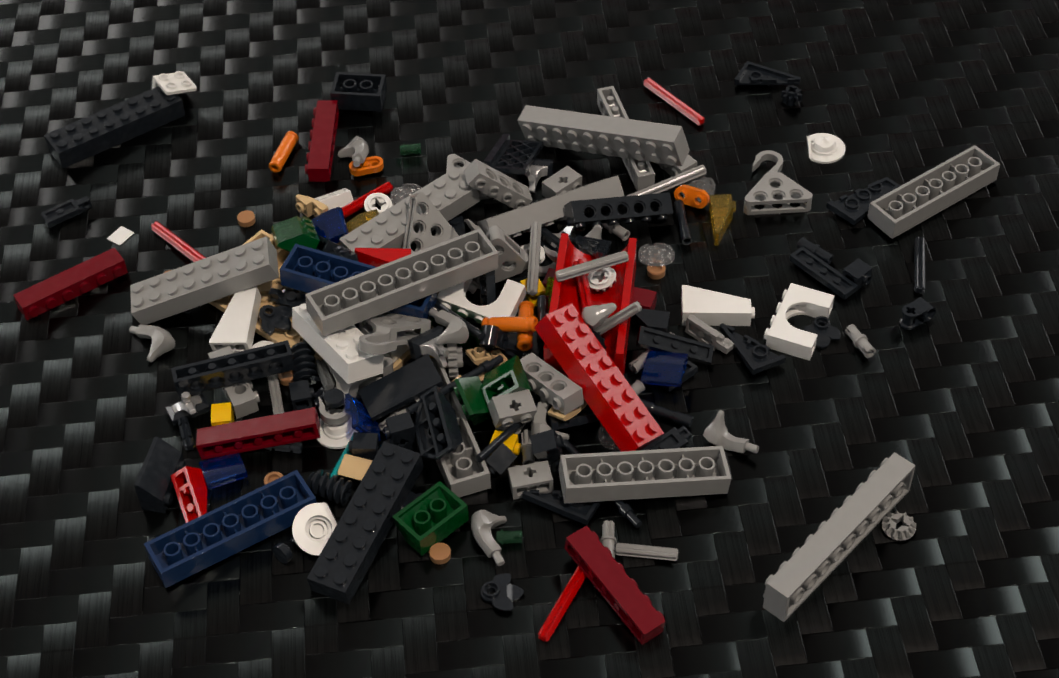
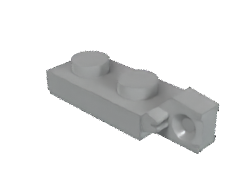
M691 314L687 317L686 333L700 342L714 345L713 351L717 349L727 354L733 349L734 343L729 338H725L723 334Z

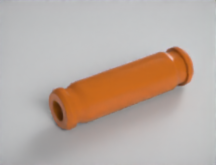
M288 131L269 163L271 171L280 172L299 139L295 132Z
M530 301L521 302L519 304L518 316H534V304ZM517 332V348L521 351L530 350L532 348L533 332Z
M536 316L485 317L482 320L481 327L482 325H493L499 327L503 332H535L534 327L537 325L538 319Z

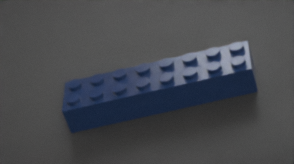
M295 244L280 268V279L283 286L310 293L376 267ZM437 293L388 312L428 319L430 309L437 302Z
M295 470L144 543L150 562L165 588L292 526L295 516L303 507L317 503L316 497L298 470Z

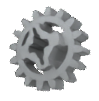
M448 343L447 347H445L449 351V355L445 357L448 363L446 368H449V379H453L459 376L458 367H463L462 347H457V343Z

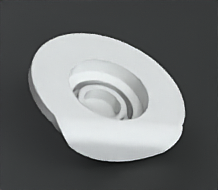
M816 133L806 136L809 158L813 162L821 164L834 163L839 161L845 154V144L840 138L832 134Z
M330 409L327 412L339 414L344 409ZM352 411L350 419L341 425H328L320 418V438L316 439L321 445L330 449L346 448L354 432H364L363 420L354 411Z
M325 502L309 504L303 507L293 520L292 535L294 541L301 550L308 554L320 556L337 525L328 504Z

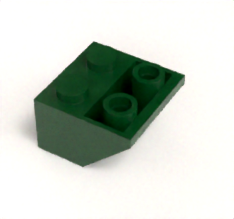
M517 355L486 373L481 386L487 406L492 397L527 389L532 391L520 358Z
M479 376L455 379L456 386L453 389L459 403H464L461 407L467 421L471 420L473 426L491 419L492 417L481 390L482 383Z

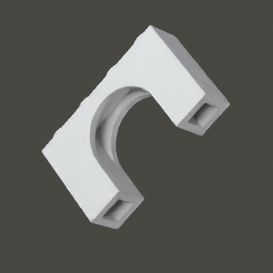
M470 279L440 291L437 300L452 311L457 312L461 317L473 318L477 323L481 324L485 317H515L519 310V304L523 302L527 293L525 285L507 279L499 297L493 303L479 306L472 304L466 298L467 289L472 281Z
M791 283L788 290L785 289L783 292L782 303L779 302L777 305V314L771 318L770 329L767 328L765 331L764 339H766V346L772 350L810 361L816 348L817 334L797 329L790 325L787 320L796 315H807L814 318L824 316L829 318L835 295Z

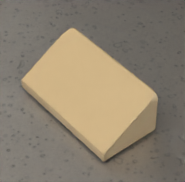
M345 454L337 474L362 481L373 460Z

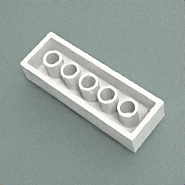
M306 303L292 307V327L347 384L383 374L384 354L375 355L360 351L358 348L359 337L364 334L355 325L323 336L309 315Z

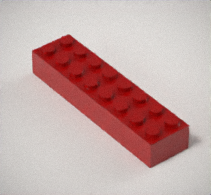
M573 304L546 314L537 323L534 329L570 380L583 389L584 400L621 452L639 451L664 434Z

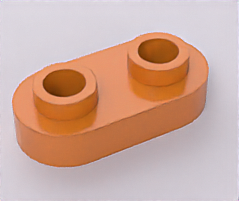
M379 156L366 157L364 163L360 164L359 167H354L353 161L349 164V171L353 176L378 173L384 168L383 159Z
M680 185L674 192L676 200H682L685 205L695 208H704L710 201V196L705 190L689 185Z

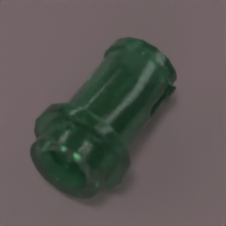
M403 143V145H399L400 155H404V157L409 154H421L420 143Z
M500 529V531H496V542L501 546L506 543L522 544V530L503 531V529Z

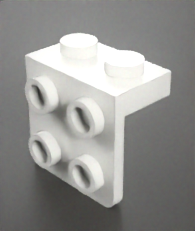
M176 71L169 74L162 73L153 76L152 89L159 86L166 95L197 90V86L184 71Z

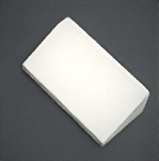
M346 188L314 198L325 204L329 211L344 207L354 201L351 191Z

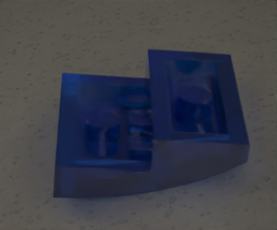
M341 207L328 210L312 219L318 236L336 244L340 242L339 239L348 234Z
M649 351L644 364L641 382L643 384L681 387L683 373L686 371L688 354Z
M349 393L345 394V412L352 417V428L360 433H378L380 442L381 436L377 420L372 421L364 404Z
M239 453L199 462V467L202 470L208 490L248 477Z

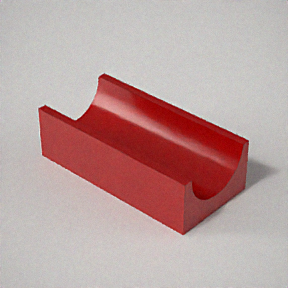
M561 233L555 272L574 266V261H578V259H582L583 262L597 259L595 256L578 250L570 241L569 234ZM629 238L627 246L622 250L627 252L629 260L611 266L617 274L616 283L612 284V288L607 287L605 291L601 289L599 292L595 289H590L593 305L615 303L617 305L616 310L609 317L632 304L636 274L637 238ZM554 276L549 313L573 304L582 317L583 309L576 277L558 282L556 276ZM630 318L601 335L605 339L606 352L623 376L625 372ZM544 343V361L569 378Z

